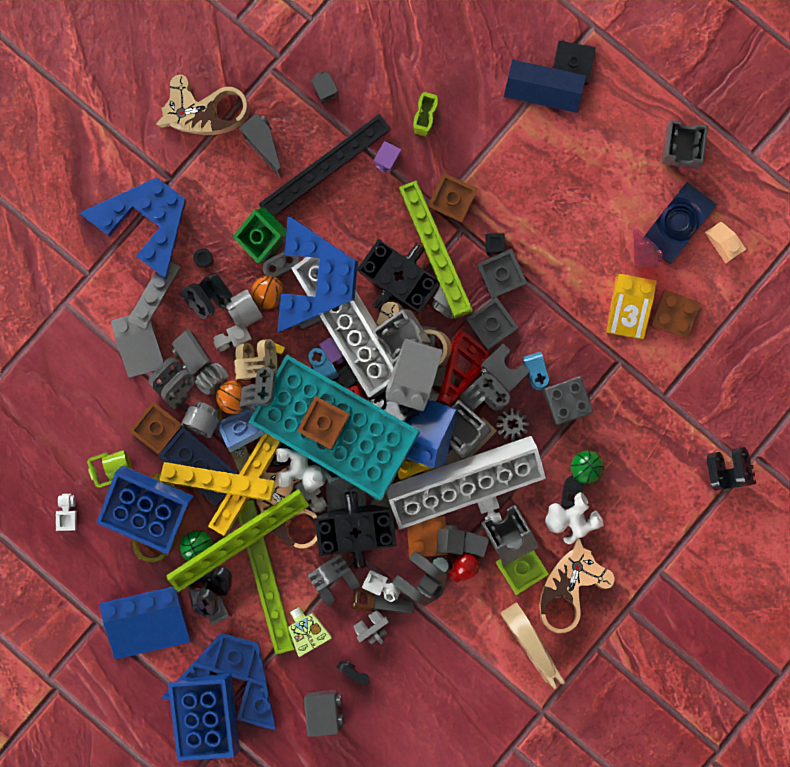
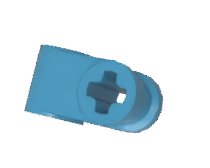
M315 348L310 351L308 358L315 371L331 380L340 377L322 349ZM315 352H317V354L323 355L320 357V362H318L317 360H312V358H314L313 354Z
M537 352L522 357L523 364L530 370L528 377L532 387L538 391L545 389L549 382V376L542 353ZM537 377L544 379L541 385L539 382H535Z

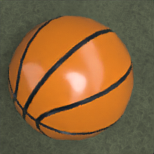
M273 276L260 277L254 282L251 289L253 301L262 309L276 308L280 305L281 293L285 294L283 284Z
M230 380L224 382L216 392V402L222 411L228 414H238L245 410L240 408L242 387H245L243 383Z

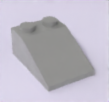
M129 316L111 320L115 339L128 378L156 371L164 362L153 318L147 329L129 322Z
M405 338L386 388V400L424 411L443 351Z

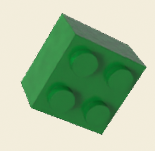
M266 208L255 209L232 238L259 264L270 259L285 242L286 229Z

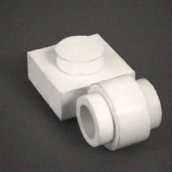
M245 324L241 327L235 325L226 330L229 336H225L224 333L219 334L213 338L215 348L222 352L230 348V342L233 343L234 347H237L239 344L252 340Z
M302 481L294 486L296 490H300L306 501L312 500V503L309 505L314 514H320L326 510L325 508L328 505L322 496L320 498L316 497V495L321 493L319 488L314 493L309 494L305 492Z
M62 494V496L58 497V506L62 507L63 511H56V531L77 530V511H70L76 505L75 495Z
M496 496L477 502L481 514L488 512V516L484 517L485 521L489 518L493 522L502 521L500 513L493 511L500 508Z
M371 570L362 586L363 589L379 596L381 592H384V598L389 602L397 600L401 592L393 583H386L387 577Z

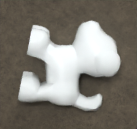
M276 449L277 462H286L288 458L291 459L289 470L278 473L279 487H288L291 485V480L299 479L303 482L305 492L312 494L325 484L326 476L321 467L317 464L309 466L308 457L294 449Z
M582 492L574 497L575 505L568 510H564L557 503L551 504L545 519L547 528L554 533L563 532L567 526L571 527L573 534L563 538L567 544L575 543L578 538L586 536L589 531L603 527V519L596 510L591 513L590 519H585L583 512L589 508L587 505L589 502Z

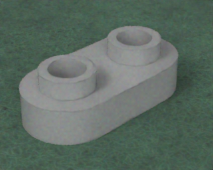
M284 252L265 261L263 272L266 276L277 278L291 271V268L299 263V257L284 255ZM289 257L293 258V262L290 264L286 262ZM271 266L276 267L275 272L269 271Z

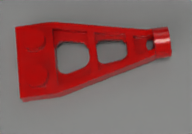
M464 331L458 332L452 344V351L447 362L441 392L436 402L450 407L482 370V363L490 355L487 349ZM460 355L472 364L466 373L457 367ZM453 373L462 379L458 388L450 383Z

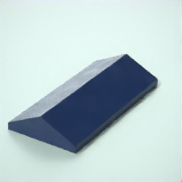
M512 59L504 97L577 113L586 75Z

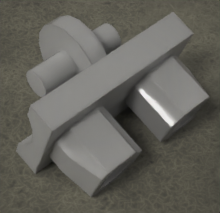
M375 610L368 615L374 625L367 628L361 620L353 626L358 635L356 638L359 642L374 634L373 637L368 639L369 642L373 644L378 640L380 644H383L382 637L387 632L385 629L377 632V630L389 623V620L386 616L383 617L378 610Z

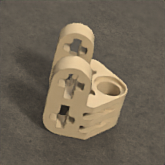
M266 339L258 342V357L256 358L254 348L250 343L239 344L236 347V360L234 361L235 381H247L256 378L258 370L262 367H269L276 374L278 367L276 346L273 340ZM266 372V375L262 377H270V375Z

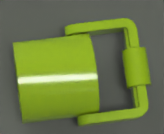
M125 450L110 455L106 452L91 457L87 461L91 480H94L98 488L111 484L115 472L122 465L132 469L130 459ZM102 458L103 467L109 481L103 483L99 482V476L92 463L93 460Z

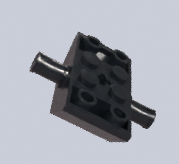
M378 239L357 268V271L382 291L377 300L372 304L373 307L376 309L378 307V310L381 311L382 306L392 298L420 314L440 285L437 278L416 264L425 251L424 247H420V244L415 243L409 254L403 256ZM402 274L403 280L399 279L396 281L395 275Z
M350 491L344 493L347 508L327 512L314 518L319 556L353 552L354 567L359 569V561H361V568L367 566L365 550L397 546L392 508L377 505L358 506L357 492L351 491V499Z

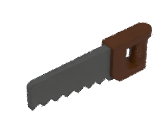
M362 588L354 589L353 603H351V608L356 610H380L412 614L414 601L409 602V600L397 599L389 602L381 594L379 596ZM361 595L366 597L367 604H361Z

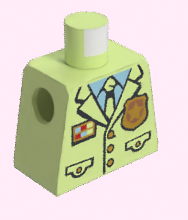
M300 607L290 612L295 623L288 628L299 657L332 638L330 632L313 612L305 616Z

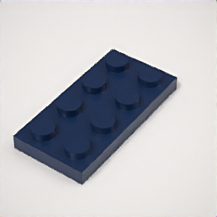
M182 427L158 455L166 463L239 475L185 427ZM197 489L215 506L227 495L226 493Z

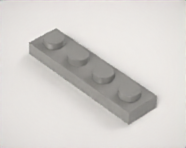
M170 262L167 280L155 272L130 314L129 322L147 329L177 277L180 266Z

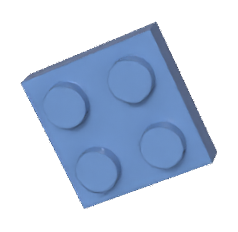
M245 409L238 414H233L219 421L217 426L229 452L265 435L262 430L249 423L254 411Z

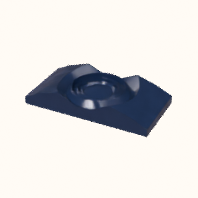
M686 182L640 241L671 264L717 204Z

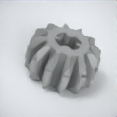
M212 363L205 367L203 371H200L195 383L203 393L210 395L214 394L228 380L229 375L221 365Z
M510 408V415L504 410L502 413L505 418L498 416L497 419L502 421V423H497L496 427L503 428L498 434L500 435L505 432V440L511 435V441H515V434L519 439L522 438L519 431L527 433V430L522 428V426H528L529 422H522L527 416L523 415L520 418L521 410H518L516 415H514V409ZM515 420L517 428L509 429L510 425H507V422Z

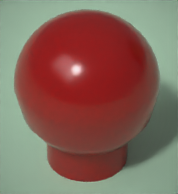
M471 553L459 554L454 559L448 574L456 583H459L462 579H471L479 571V562Z

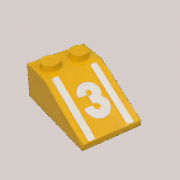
M624 274L616 276L606 333L644 339L654 299L656 280Z

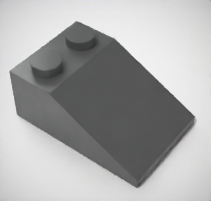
M256 113L239 129L249 145L282 178V169L270 131L272 128L269 121L263 115L260 117Z

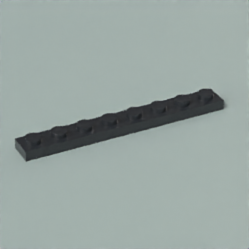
M378 114L258 205L260 208H266L273 217L277 216L391 131V128L381 115Z

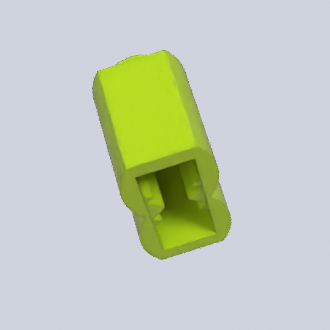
M427 92L421 94L418 102V112L414 117V134L427 137L431 133L433 117L437 111V95Z

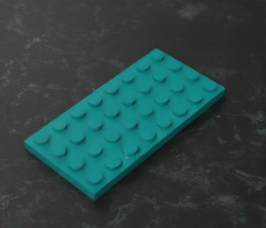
M287 354L276 372L273 402L268 406H257L249 420L250 424L379 500H382L421 432ZM265 392V394L263 395L262 399L264 400V398H265L266 396H268L269 394H267V393ZM315 396L351 414L333 450L297 431Z

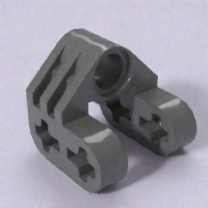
M168 358L149 377L148 383L174 410H177L189 398L186 392L194 385L195 377L188 370H182V365L177 359Z
M269 367L260 368L256 375V384L242 387L240 408L255 411L257 406H268L273 402L276 374ZM267 372L270 375V377H266V379L264 380L262 376H265ZM265 392H266V393L269 394V395L266 396V397L264 398V400H263L262 397H263V395H264Z
M484 374L458 398L471 411L483 402L491 411L499 412L509 403L510 395L494 376Z
M414 551L409 559L426 571L427 574L424 575L417 588L399 575L395 577L392 583L416 602L426 606L440 598L444 593L447 574L421 554Z
M341 554L307 575L327 606L336 602L327 585L339 577H344L352 591L361 586Z

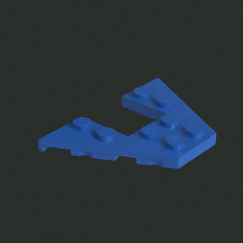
M156 177L80 213L82 217L109 237L133 209L157 225L159 229L136 257L167 280L170 261L173 258V249H175L178 238L179 225L183 218L182 213L186 205V199Z
M288 216L284 255L319 258L316 297L281 293L277 332H284L286 329L300 325L307 320H311L329 310L336 309L343 304L355 300L358 261L296 221L293 217Z
M221 632L177 681L209 676L211 671L219 674H231L234 678L247 681L237 720L275 730L259 643ZM169 690L162 696V699L170 701Z

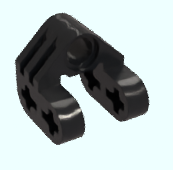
M215 273L206 276L199 284H190L179 293L184 298L185 303L189 304L188 307L195 311L202 319L210 317L215 312L214 305L210 301L211 299L220 308L225 309L227 304L232 302L230 298L233 297L225 283Z
M745 447L733 449L732 461L734 468L726 469L722 453L713 452L707 455L709 478L714 490L756 484V480L753 478L755 472L752 473L754 467L751 465L749 452Z
M218 566L214 572L205 574L189 585V598L195 613L206 618L214 616L218 609V598L215 593L226 596L232 587V574L228 569Z

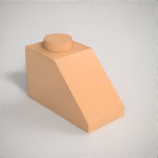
M722 222L705 231V234L725 263H728L746 250L738 236Z

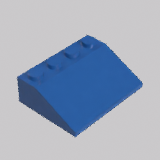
M428 399L424 411L418 410L419 415L406 422L421 431L406 458L431 468L445 465L458 409Z
M122 465L115 472L96 523L168 554L187 514L193 496Z
M173 586L99 603L102 621L115 660L191 642L180 591L177 592Z
M218 674L169 682L168 688L177 761L235 757L240 751L232 675Z

